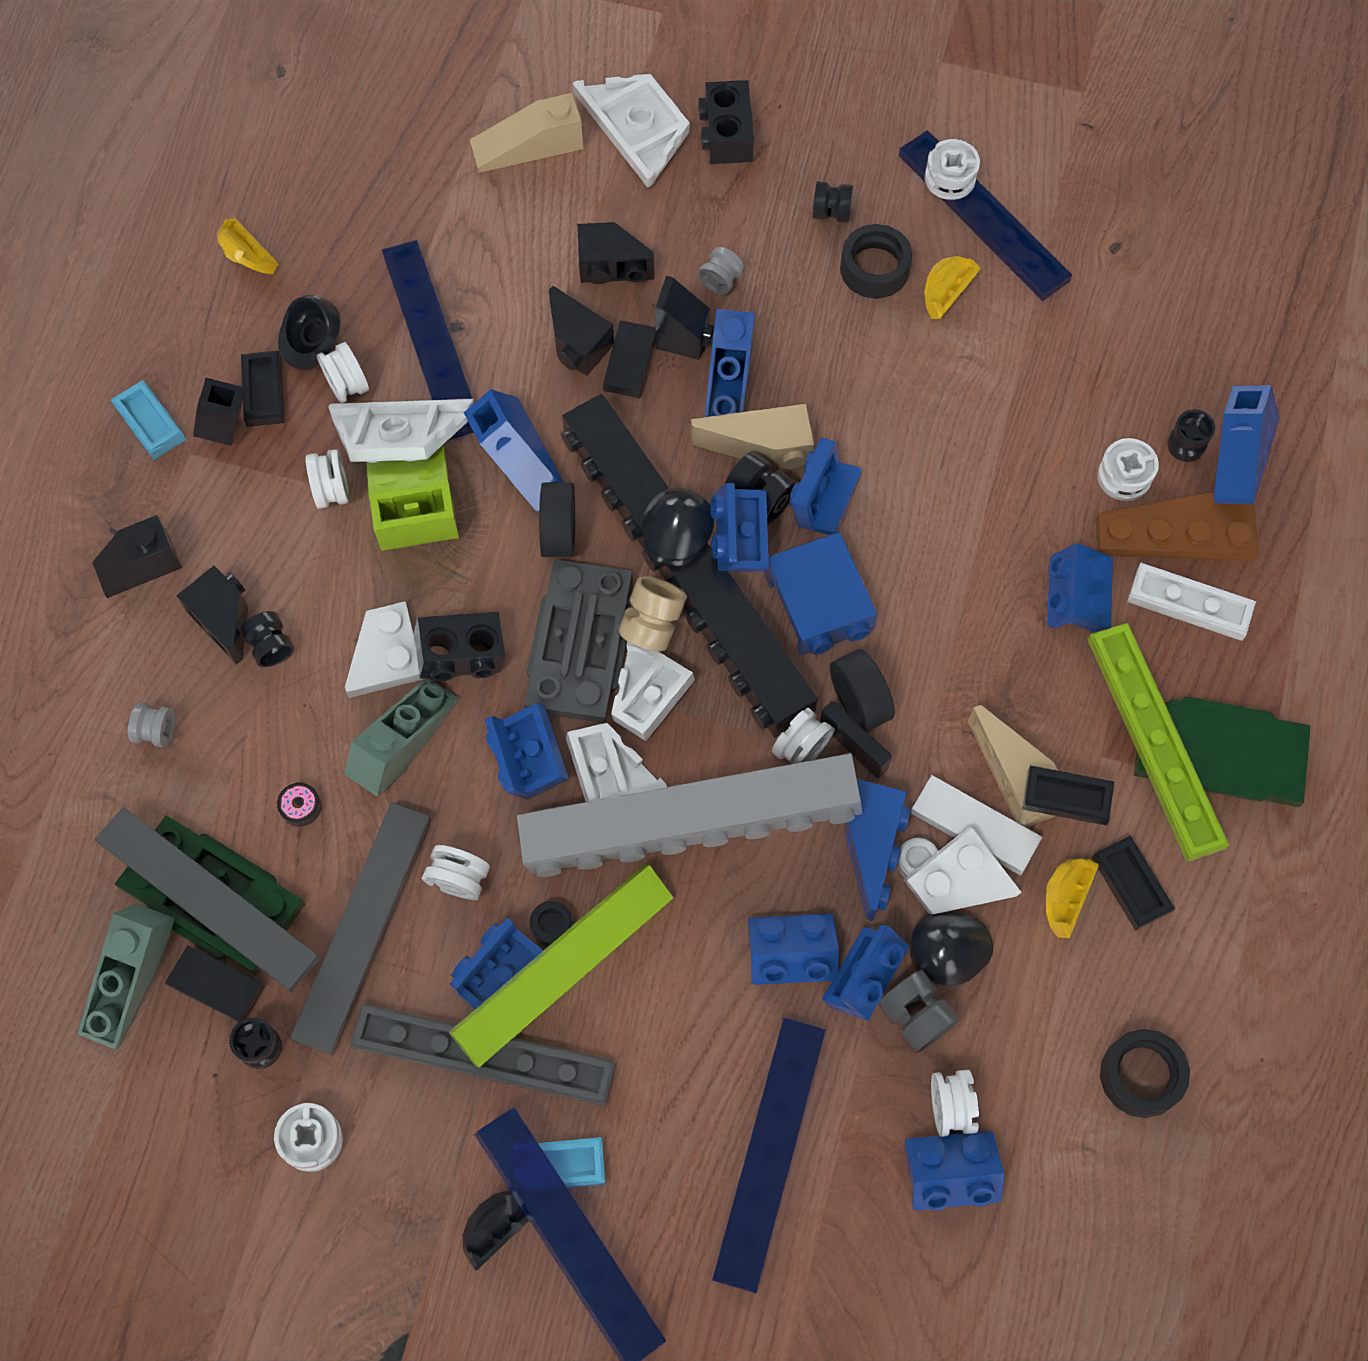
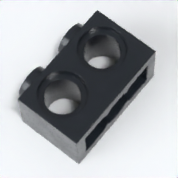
M749 81L705 82V98H698L699 120H706L707 127H701L702 150L709 149L710 164L753 162L754 133Z
M499 612L417 617L414 640L420 679L431 678L433 681L440 682L453 679L455 676L472 675L474 678H487L495 673H500L505 659V650ZM481 643L489 650L479 652L471 644ZM434 646H441L445 648L449 653L445 655H438L434 653L430 648Z

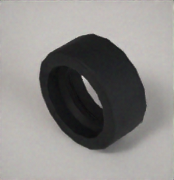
M865 225L851 232L844 242L840 272L844 283L851 291L863 297L874 299L889 297L900 291L908 280L913 252L909 241L900 231L888 225ZM865 249H883L896 258L898 265L890 273L881 275L870 274L856 265L854 257Z
M541 483L539 540L542 557L574 556L575 489L573 483Z
M859 649L831 662V680L844 710L862 728L869 731L894 718L895 707L890 689L879 667L867 652Z
M1139 1029L1127 1032L1107 1049L1101 1060L1100 1080L1104 1093L1115 1107L1130 1116L1149 1118L1161 1115L1181 1101L1189 1087L1190 1067L1185 1053L1175 1040L1160 1031ZM1140 1047L1152 1049L1160 1054L1167 1063L1170 1071V1083L1166 1091L1159 1097L1149 1100L1137 1098L1130 1094L1121 1083L1119 1065L1123 1056L1130 1050Z

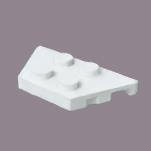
M651 74L633 75L630 78H605L606 84L584 86V80L574 82L573 93L647 188L652 186L689 134L690 122Z
M474 400L330 404L329 411L350 462L367 461L375 463L394 460L412 462L427 460L468 422L464 412L474 404Z

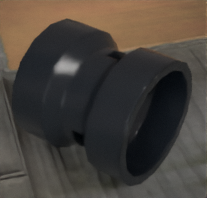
M816 181L812 219L823 220L827 216H831L839 222H849L853 185L841 184L839 187H831L828 182Z
M1193 409L1183 412L1178 417L1167 441L1168 450L1173 457L1180 461L1192 462L1204 454L1215 432V423L1211 416L1204 411Z
M273 611L254 615L245 621L241 627V633L245 641L254 647L252 655L260 667H271L282 663L295 650L290 637L282 634L283 624L278 614Z
M257 1017L246 1018L238 1022L229 1036V1045L232 1053L248 1067L254 1069H265L273 1065L282 1051V1041L279 1034L266 1021Z

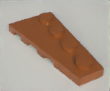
M1214 491L1098 513L1095 520L1097 551L1108 556L1255 561L1259 555L1255 502L1254 504L1214 503Z

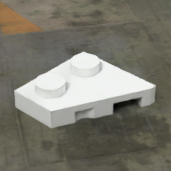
M406 602L366 611L345 685L348 698L423 680L419 677L414 632Z
M627 641L628 653L625 666L621 668L618 681L620 689L619 693L615 696L611 715L616 723L647 741L695 681L693 672L660 652L643 649Z
M608 723L567 732V744L586 802L667 787L661 778L657 780L641 764L643 759L632 748L622 743L621 737Z
M973 828L965 829L903 879L929 914H937L1017 897L1022 893Z

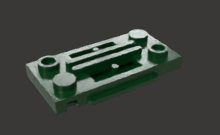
M1185 697L1182 701L1171 699L1169 702H1164L1204 791L1300 807L1304 803L1311 725L1275 719L1274 715L1268 711L1193 697ZM1136 751L1133 776L1149 779Z
M165 815L154 830L285 931L288 930L305 906V902L301 898L278 885L273 875L209 835H198ZM128 866L115 882V885L120 890L143 903L147 908L175 918L171 930L215 958L222 959L226 956L255 975L260 970L255 964Z

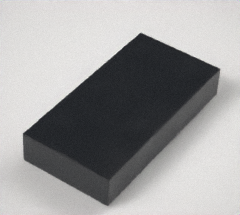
M620 320L603 382V391L636 398L641 397L656 339L655 327Z
M279 350L241 354L242 387H245L243 395V420L246 427L285 423L282 359Z
M831 701L822 709L820 723L826 722L835 729L832 736L846 750L852 753L868 771L879 779L889 768L891 754L835 701Z
M1030 765L1027 771L1022 810L1106 826L1110 821L1114 781Z
M1131 836L1093 855L1092 860L1099 864L1098 870L1135 931L1175 910Z
M188 945L165 982L168 987L237 1022L246 1019L264 988L261 982Z

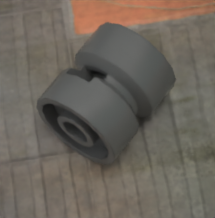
M919 970L906 978L878 1003L892 1023L902 1024L901 1035L915 1054L921 1052L942 1037L961 1019L947 1000H937L935 997L937 988L923 970ZM922 1000L926 1007L911 1017L907 1010Z

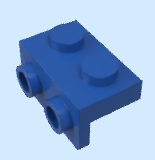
M820 438L815 451H810L806 458L805 473L801 482L796 483L792 488L790 505L793 506L798 527L832 535L838 530L862 474L859 467L840 463L836 441Z
M725 483L712 496L710 507L711 517L716 519L717 534H714L712 539V556L717 558L718 571L765 572L769 569L766 490L735 489L734 483Z
M1079 543L1051 555L1047 602V625L1056 629L1071 623L1095 633L1111 628L1113 557Z
M535 703L503 720L494 716L485 719L488 731L486 741L498 762L500 769L498 771L499 782L508 794L528 800L569 780L545 705Z
M833 913L748 918L751 978L754 985L832 981L838 973L839 949Z
M506 918L501 925L494 923L480 940L482 947L472 958L469 956L464 957L451 974L454 979L450 985L454 993L474 1010L543 951L516 929L515 923L509 918Z
M880 925L877 931L863 927L822 1000L832 1009L868 1021L896 970L901 965L909 946L889 926Z
M993 1131L905 1139L904 1151L912 1184V1206L914 1210L929 1209L937 1211L948 1207L986 1206L990 1203L1002 1201L1004 1171Z

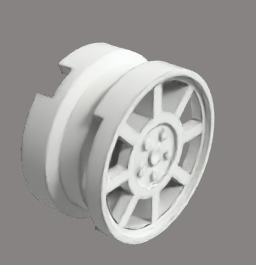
M947 139L937 143L935 149L929 153L925 172V183L928 189L934 195L948 200L967 196L973 190L980 166L978 152L969 143L958 139ZM939 188L948 189L949 193L942 192ZM958 189H962V190H963V191L958 192V193H953V190H958Z
M346 342L336 345V350L328 355L323 353L317 355L321 369L340 403L347 402V393L352 395L357 392L361 395L369 391L365 376Z
M1126 438L1112 443L1106 450L1098 468L1097 478L1100 487L1107 495L1116 500L1133 501L1141 498L1149 490L1158 472L1159 462L1157 455L1148 444L1137 439ZM1119 491L1130 492L1131 495L1119 494Z
M329 450L327 455L318 456L317 453L306 455L308 479L316 507L318 509L326 508L329 506V503L336 501L339 505L350 503L346 473L339 450Z
M807 708L790 722L791 726L785 733H781L772 748V753L780 760L786 758L792 764L815 760L828 744L835 729L826 722L820 723L816 720L817 714Z
M435 845L430 856L433 863L431 867H426L422 880L430 886H433L435 882L440 887V891L463 899L477 900L482 890V887L479 885L480 880L487 877L490 865L481 858L463 850L444 845Z
M957 1070L955 1075L946 1076L945 1082L940 1072L932 1073V1105L937 1131L940 1136H948L950 1129L953 1131L962 1130L964 1134L978 1132V1123H972V1118L978 1117L979 1112L977 1094L973 1092L972 1086L968 1085L974 1084L970 1070Z
M303 1103L290 1108L281 1116L275 1128L274 1142L277 1152L287 1163L298 1170L314 1172L328 1167L337 1158L343 1144V1132L338 1120L325 1108L317 1104Z

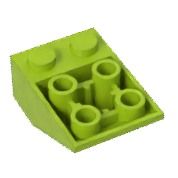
M444 444L427 460L412 462L394 460L375 463L366 461L373 527L381 551L459 538Z

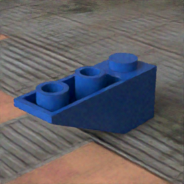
M716 308L704 417L744 412L756 317L753 312Z
M1272 385L1232 387L1223 417L1214 503L1254 504L1280 419Z
M490 389L467 409L464 414L480 445L535 511L539 513L541 483L563 482L519 398Z
M857 779L863 814L855 815L854 820L847 822L844 827V833L866 920L873 922L877 909L883 911L886 909L891 886L885 885L884 880L887 869L892 871L896 869L901 847L893 844L897 830L905 832L911 808L903 806L907 792Z

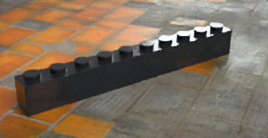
M601 393L563 414L564 431L560 434L565 446L571 453L576 451L581 457V466L585 475L591 482L596 480L603 489L601 495L605 504L612 512L614 510L619 512L623 518L621 521L623 529L630 540L639 541L644 549L642 554L649 568L653 572L659 570L666 582L677 586L686 594L687 599L684 608L687 611L685 612V617L688 624L696 634L701 632L708 641V644H706L707 650L717 665L724 664L730 673L728 679L739 697L745 695L753 707L750 710L761 729L768 728L775 738L782 732L787 731L791 726L790 722L801 711L809 708L815 713L818 698L729 572L718 571L717 558H713L712 548L708 543L700 550L696 558L682 566L663 564L647 554L644 548L642 528L644 513L651 500L660 492L669 489V487L604 395Z

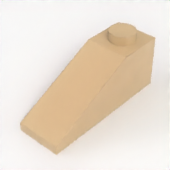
M573 93L537 100L470 139L478 172L582 150V123Z
M806 404L691 419L690 439L692 445L739 459L750 451H756L772 464V468L785 467L787 469H796L805 465L809 452L814 449Z
M982 705L973 707L968 724L1015 821L1028 828L1056 817L1022 810L1027 771L1030 765L1058 771L1055 763Z

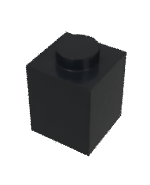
M206 377L197 404L193 436L232 446L240 419L245 387Z

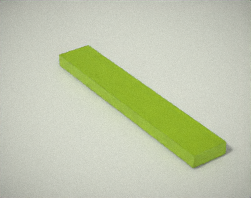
M1125 623L1090 634L1088 638L1089 645L1186 862L1225 850L1229 843L1129 624Z
M644 864L450 1030V1035L472 1063L478 1068L481 1067L674 897L651 866Z

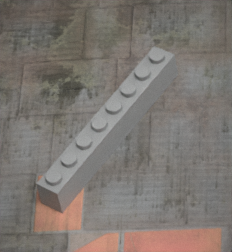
M852 753L520 814L517 815L523 865L531 875L553 877L561 874V869L578 866V869L591 870L601 867L603 861L619 859L621 862H635L643 859L647 853L661 851L665 855L684 852L687 849L686 846L701 843L705 847H717L728 843L729 838L745 836L746 839H760L769 836L772 830L787 828L790 832L804 831L813 826L812 823L829 820L831 824H843L854 820L855 815L863 813Z

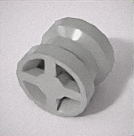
M716 247L709 255V263H704L698 270V278L710 291L719 295H726L733 287V279L739 278L743 273L744 264L733 251L724 247Z
M137 703L131 712L128 724L130 742L142 744L145 741H149L155 747L166 748L174 733L175 711L173 708L161 707L158 710L152 709L149 704Z

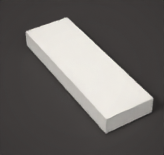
M1140 563L1137 568L1127 599L1128 603L1243 641L1247 634L1256 603L1254 600L1144 563Z
M933 775L911 810L912 815L953 838L957 837L965 829L973 828L997 861L1020 876L1042 839V836Z

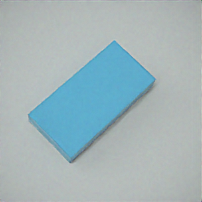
M144 380L111 399L115 409L153 460L186 441L182 431Z
M602 1137L513 1145L515 1190L531 1192L606 1185Z

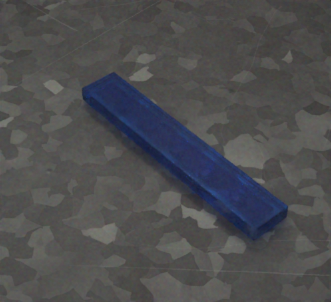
M928 130L902 146L899 151V157L924 182L929 153L939 143ZM977 179L973 190L967 196L955 200L941 198L1041 301H1044L1070 283L1072 274ZM939 188L942 192L949 193L948 189ZM962 189L953 190V193H958V192H961V191H963V190H962Z
M414 240L382 249L383 258L431 399H472L418 241ZM469 422L449 440L474 433Z
M783 1018L714 1271L713 1282L752 1294L757 1292L826 1029Z
M515 1107L478 1130L474 1134L618 1359L620 1361H641L665 1343L666 1339Z

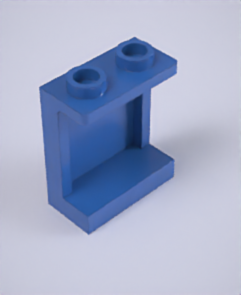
M840 532L768 557L769 569L764 572V576L769 587L775 586L797 636V649L800 655L810 652L812 655L825 653L838 642L847 639L850 642L859 641L867 637L874 629L877 618L876 609Z

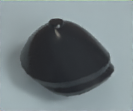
M316 295L301 296L292 301L284 315L278 337L279 352L288 365L298 370H309L319 364L318 354L328 355L340 332L341 321L337 307L329 300Z
M670 488L657 494L649 503L643 517L644 548L647 554L656 561L672 566H682L696 558L700 550L709 541L714 528V519L711 517V506L708 501L699 493L686 488Z
M942 912L930 914L922 918L916 924L910 941V956L916 970H923L933 983L946 986L961 985L970 981L989 963L993 954V942L986 926L979 919L958 912Z

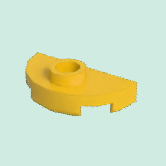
M235 217L225 219L217 232V240L223 248L225 256L235 263L243 264L258 272L274 274L278 266L277 261Z
M960 256L941 259L933 266L927 277L924 291L926 309L931 319H941L981 270V267L973 259Z
M1067 859L1057 867L1048 881L1046 888V915L1050 928L1059 938H1070L1099 867V864L1090 859Z

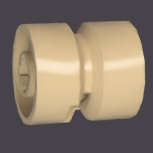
M646 576L639 577L630 597L633 607L627 608L618 630L619 634L625 640L640 648L651 651H665L675 630L671 621L678 620L687 599L686 594L677 586L664 580Z

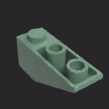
M425 678L351 742L345 775L378 797L404 773L456 706L459 698L431 679Z
M137 903L113 913L79 1025L78 1035L113 1049L120 1047L163 958L175 918Z

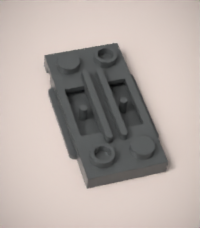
M554 559L548 592L541 599L527 668V675L530 680L524 705L525 708L535 703L545 705L548 715L606 723L611 691L616 690L619 686L618 681L627 640L619 634L618 630L625 611L629 608L627 605L633 578L631 570Z

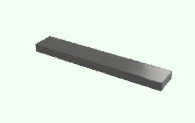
M392 802L390 803L290 1037L293 1042L333 1056L430 825V815Z
M123 807L94 839L99 845L291 993L319 961L320 958L317 954Z
M363 1003L361 1005L350 1043L352 1049L606 1107L616 1065L615 1061L513 1038L478 1068L450 1035L449 1031L456 1025Z

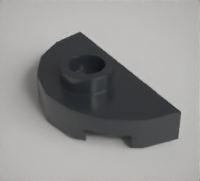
M507 1190L496 1193L479 1204L468 1218L463 1232V1252L475 1271L544 1207L536 1198L526 1191Z

